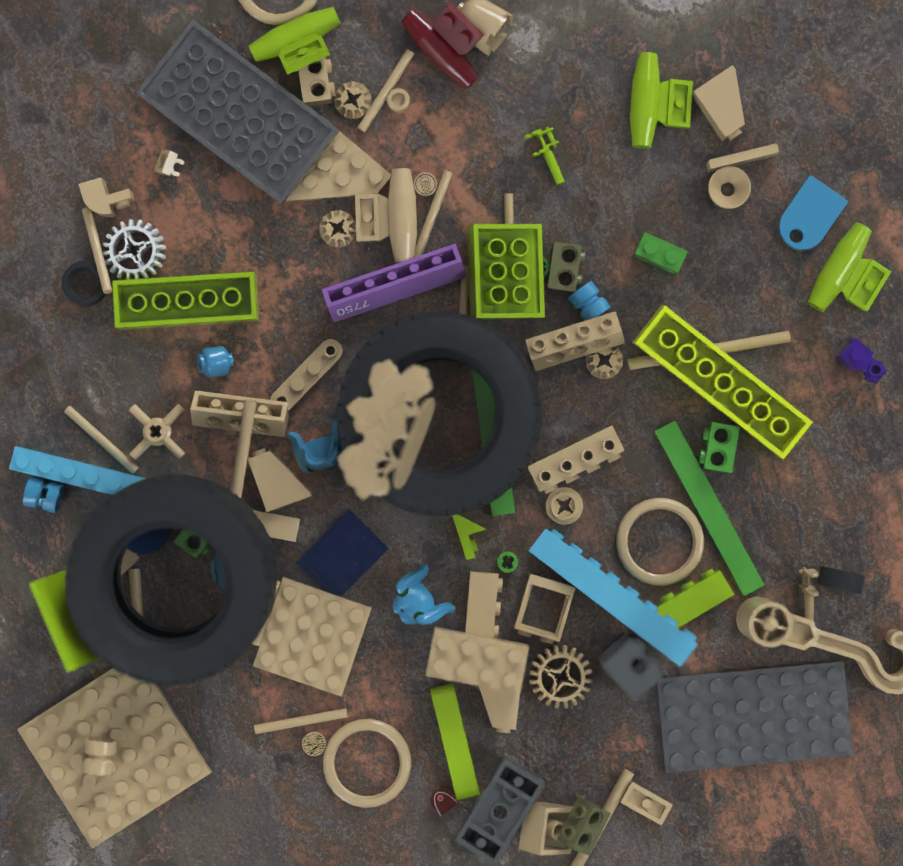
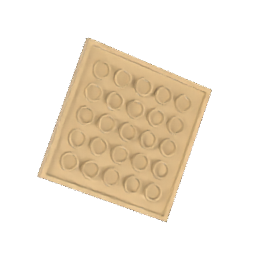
M113 668L17 729L92 849L212 772L158 685L130 678L127 674L123 675ZM87 737H104L117 741L115 755L110 757L114 763L112 775L97 776L81 771L84 757L88 756L84 751Z

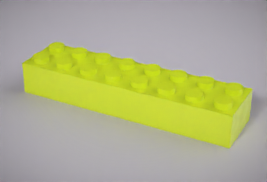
M665 305L660 306L632 342L779 458L784 459L813 423Z

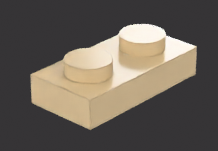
M633 781L630 782L620 800V803L661 826L673 806L672 803Z

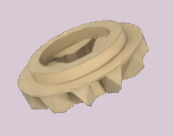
M351 81L342 84L336 90L334 98L335 107L346 118H360L368 112L371 106L370 92L362 83ZM347 92L353 96H359L357 99L358 108L352 103L346 104L349 100Z
M342 210L330 211L322 218L319 229L320 235L326 244L340 248L347 246L353 241L356 236V222L349 213ZM344 220L342 229L346 235L340 232L333 235L334 228L330 223L338 225Z
M614 346L586 355V367L594 377L609 379L620 371L623 364V356L619 348ZM597 353L602 356L611 353L612 355L608 361L612 368L605 364L597 368L596 366L600 362Z
M568 487L554 490L549 494L546 501L548 516L558 524L567 525L575 522L583 511L581 496L575 490ZM571 498L568 506L570 507V510L573 512L571 513L569 511L564 510L557 514L560 505L558 504L556 499L565 502L566 500Z

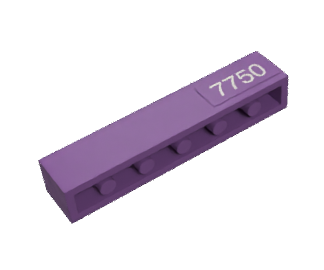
M452 244L324 288L322 292L332 320L335 323L466 278V274L456 244Z

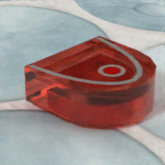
M438 788L431 795V805L440 817L459 803L457 798L447 788Z

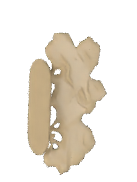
M386 360L382 363L378 362L372 367L368 381L373 396L371 398L358 397L346 406L350 416L355 419L353 424L356 432L363 434L364 440L357 445L349 446L338 456L337 460L340 468L344 471L347 485L356 488V495L361 497L362 500L371 494L380 497L387 494L390 489L387 474L394 468H396L393 478L394 487L400 489L407 481L434 413L435 401L433 398L427 399L420 409L417 405L419 398L429 393L432 389L431 381L427 377L428 369L412 365L400 375L398 374L397 367L393 365L391 360ZM406 402H411L412 408L406 406ZM416 416L411 432L407 434L406 419L407 417ZM402 438L407 440L400 459H397L392 453V446L396 439ZM385 452H389L391 457H386ZM384 460L391 461V464H386L387 468L377 469L379 462ZM378 473H385L383 477H378Z

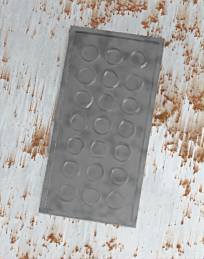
M193 19L136 91L139 97L281 205L284 204L339 133L338 128Z
M844 661L663 677L656 683L666 773L853 755Z

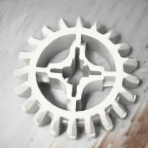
M129 219V227L122 221L120 222L121 230L114 226L112 230L116 234L114 236L106 235L111 242L103 243L104 247L109 248V251L103 252V256L110 257L105 261L107 266L113 265L110 268V272L116 273L118 271L117 278L122 279L126 274V280H132L133 276L134 279H141L140 275L144 279H148L149 275L147 272L149 271L156 275L157 272L153 269L156 265L159 268L163 266L158 262V259H166L164 254L159 253V251L166 250L165 245H158L164 241L162 236L156 237L159 230L155 228L150 231L152 228L150 223H147L143 228V221L140 219L137 221L136 226L134 221ZM131 233L145 234L150 240L135 242ZM124 237L125 247L117 254L118 244ZM132 244L136 248L140 249L139 251H137V258L133 254L129 253L130 251H132ZM152 247L151 258L145 265L144 254ZM132 259L137 264L138 269L124 268L119 262Z

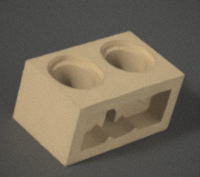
M325 57L299 70L303 103L308 107L332 104V97L336 96L334 82L329 83L328 74L332 73L331 59L326 60ZM312 64H320L322 66L318 73H311L309 68ZM321 86L325 89L324 94L321 96H314L312 94L315 87Z

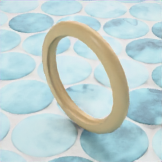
M238 0L244 10L254 19L271 25H282L307 14L317 2V0H304L293 11L274 14L260 9L252 0Z
M652 498L636 504L625 514L616 534V548L623 567L631 576L652 586H667L680 582L695 570L704 551V534L698 518L687 506L669 498ZM656 509L672 511L681 516L691 530L693 538L691 554L686 563L672 573L653 574L646 572L633 561L629 553L628 534L636 519L648 511Z
M358 719L339 728L330 738L323 756V772L327 784L333 793L342 801L362 808L378 807L396 798L404 789L412 767L411 754L402 735L391 725L375 719ZM370 730L385 735L392 741L399 754L400 767L394 783L384 792L374 796H362L349 791L341 784L335 771L334 760L340 744L345 738L359 731Z

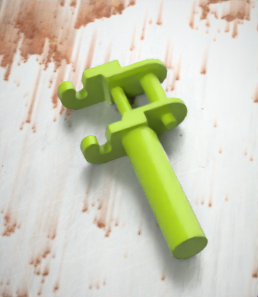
M546 127L544 131L538 129L530 135H525V139L534 136L540 138L543 149L533 153L532 156L537 157L543 154L556 185L564 183L565 180L553 152L550 150V147L556 148V145L560 143L555 141L551 131L554 128ZM547 134L551 143L546 145L542 135Z

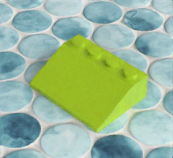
M473 224L467 227L470 317L481 321L545 318L542 224Z
M66 570L29 583L64 667L67 672H70L99 659V655H95L88 647L87 641L83 640L77 630L78 626H75L70 614L71 609L68 608L66 598Z

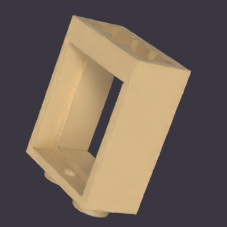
M529 573L514 624V629H518L517 634L530 638L531 634L541 636L540 641L553 644L554 640L560 642L576 587ZM533 585L566 594L554 633L522 623Z

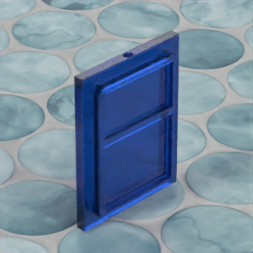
M348 509L297 563L324 591L342 596L389 548Z

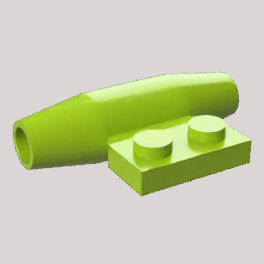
M329 7L304 14L282 24L248 46L256 63L279 57L288 75L329 56L330 53L322 36L341 23L334 7Z
M639 53L635 67L630 106V128L632 147L651 148L657 121L665 127L690 128L693 81L669 79L660 83L658 55L656 53Z
M856 222L838 242L816 279L807 302L810 306L824 312L839 293L842 292L846 298L845 300L864 312H868L891 273L890 270L873 259H862L872 233L868 227Z

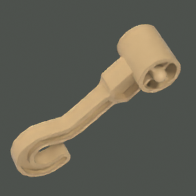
M755 596L748 598L740 605L736 615V623L738 629L745 637L765 647L785 644L805 651L813 646L852 658L858 663L862 673L871 685L886 693H903V665L896 673L887 674L879 658L866 645L850 638L817 629L814 621L792 614L786 607L765 597ZM897 629L889 630L885 635L887 644L899 649L903 655V631Z

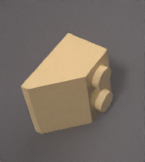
M534 802L522 822L519 849L536 855L571 854V848L557 840L573 806Z

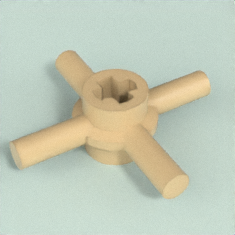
M179 403L164 419H150L136 404L129 409L144 425V439L129 453L133 459L137 460L150 445H164L178 459L185 455V452L170 438V425L185 411ZM154 427L162 428L160 430V433L162 434L160 437L153 436V434L155 433L153 430Z

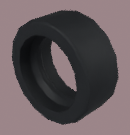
M79 261L71 264L65 270L62 277V289L65 296L71 302L81 306H93L106 296L102 290L96 264L89 261ZM82 270L93 272L99 280L97 292L90 297H80L72 289L73 277Z
M821 566L817 584L861 594L865 576Z

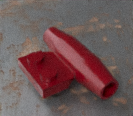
M452 2L448 3L434 19L435 22H432L415 8L412 9L401 22L416 44L442 72L465 89L469 88L479 78V75L465 56V53L467 54L482 39L483 35Z

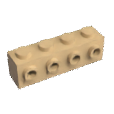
M610 426L527 468L538 491L544 490L547 494L558 489L557 484L564 480L568 484L578 479V473L584 470L587 473H591L601 468L599 463L605 460L611 463L621 458L620 453L625 450L613 426Z

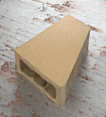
M732 65L692 93V98L722 141L727 138L730 141L735 139L742 133L740 129L745 125L736 70Z
M264 448L253 452V457L248 459L266 512L313 496L311 491L272 451L266 452Z
M479 686L492 727L497 728L496 731L501 733H510L511 730H516L520 694Z

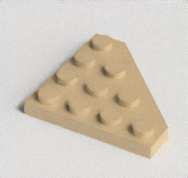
M339 131L285 202L354 197L359 194H379L391 180V174Z

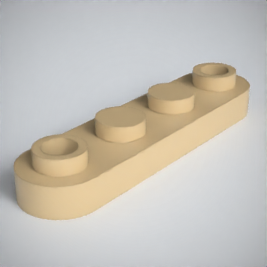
M334 339L325 340L272 394L270 400L278 401L280 397H285L286 402H288L289 412L340 360L343 354L341 344ZM330 346L335 348L333 355H328L326 352Z

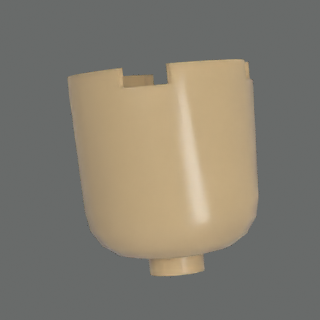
M468 0L465 4L461 2L457 7L483 35L475 47L487 56L490 55L491 51L495 52L506 38L507 34L504 33L507 24L512 26L514 16L488 0Z

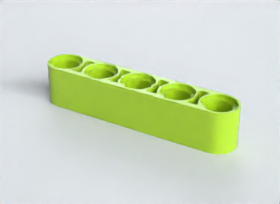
M452 682L430 688L456 798L460 800L480 795L454 684Z

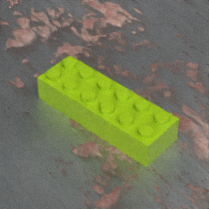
M254 272L112 281L115 328L119 330L259 321L257 275Z

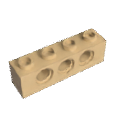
M616 311L526 339L535 371L625 343Z
M195 391L190 409L192 426L240 432L244 401L254 400L256 401L252 433L285 437L289 419L288 402Z

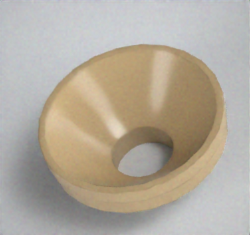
M722 167L709 180V196L721 208H737L743 205L750 196V179L743 170L737 167ZM725 183L732 184L734 187L733 195L724 196L721 192V186Z

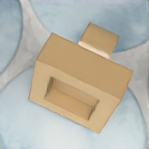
M161 150L153 172L166 176H179L180 173L175 172L173 166L175 163L183 165L184 161L177 158V153L170 150Z

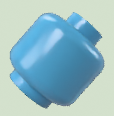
M223 346L203 348L201 354L197 356L198 369L200 373H204L208 378L225 376L228 374L230 367L233 366L232 353H228Z

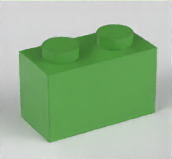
M644 232L633 257L675 276L679 272L688 251Z

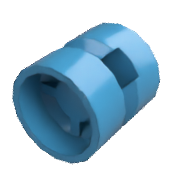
M593 281L588 282L567 298L574 309H581L580 315L583 321L599 317L611 308L606 299L597 296L599 290Z
M31 476L25 487L23 505L36 509L42 506L44 511L57 513L64 495V484L53 481L46 484L45 479Z

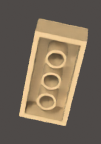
M435 627L426 676L520 694L529 646L524 643Z

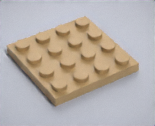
M283 577L253 667L342 697L372 607Z

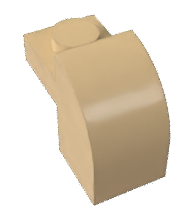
M101 177L79 184L85 204L93 212L103 217H115L113 207L123 209L129 207L130 202L135 201L133 192L130 189L109 194L106 182Z

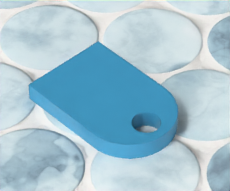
M809 175L780 217L778 231L782 241L788 247L795 250L803 251L815 247L824 238L849 201ZM792 230H797L801 233L802 239L800 242L795 243L791 241L790 232Z

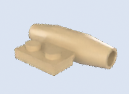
M408 168L392 169L388 198L380 194L355 195L356 241L376 242L390 237L394 262L397 264L414 258L417 239V213L411 170Z

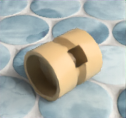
M87 737L84 751L88 756L84 757L81 771L97 776L112 775L114 763L110 757L115 755L117 741L104 737Z

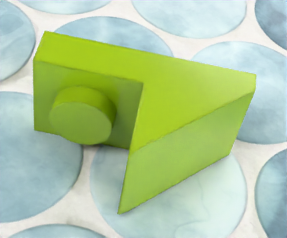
M459 514L452 515L466 560L476 558L474 552H478L475 538L470 539L469 535L486 530V528Z

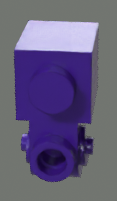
M857 338L851 339L836 356L850 371L856 372L861 370L867 382L877 384L879 379H882V376L887 373L883 366L884 364L871 357L874 353Z

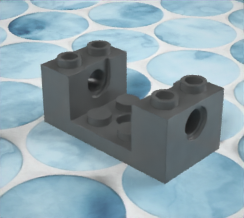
M623 632L595 657L635 702L664 677L660 672L663 667L654 657L650 656L646 651L647 649L631 633L627 636ZM637 658L636 662L634 664H631L632 661Z
M503 754L491 774L492 779L470 815L467 814L455 833L456 842L495 866L545 785L544 778ZM498 805H502L507 809L506 815L502 818H497L493 814V809Z

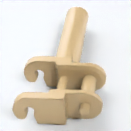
M803 567V569L799 570V573L802 574V583L799 584V587L802 588L804 593V617L814 621V596H819V592L811 585V577H818L819 573L815 569Z

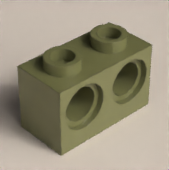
M561 242L553 243L547 283L548 291L573 294L576 292V289L581 288L582 275H578L579 265L584 266L585 252H581L582 245ZM565 251L572 252L575 257L574 261L570 263L565 262L562 259V253ZM561 274L569 275L571 284L568 286L561 285L558 280Z
M578 797L557 840L573 850L590 856L611 813L595 803Z

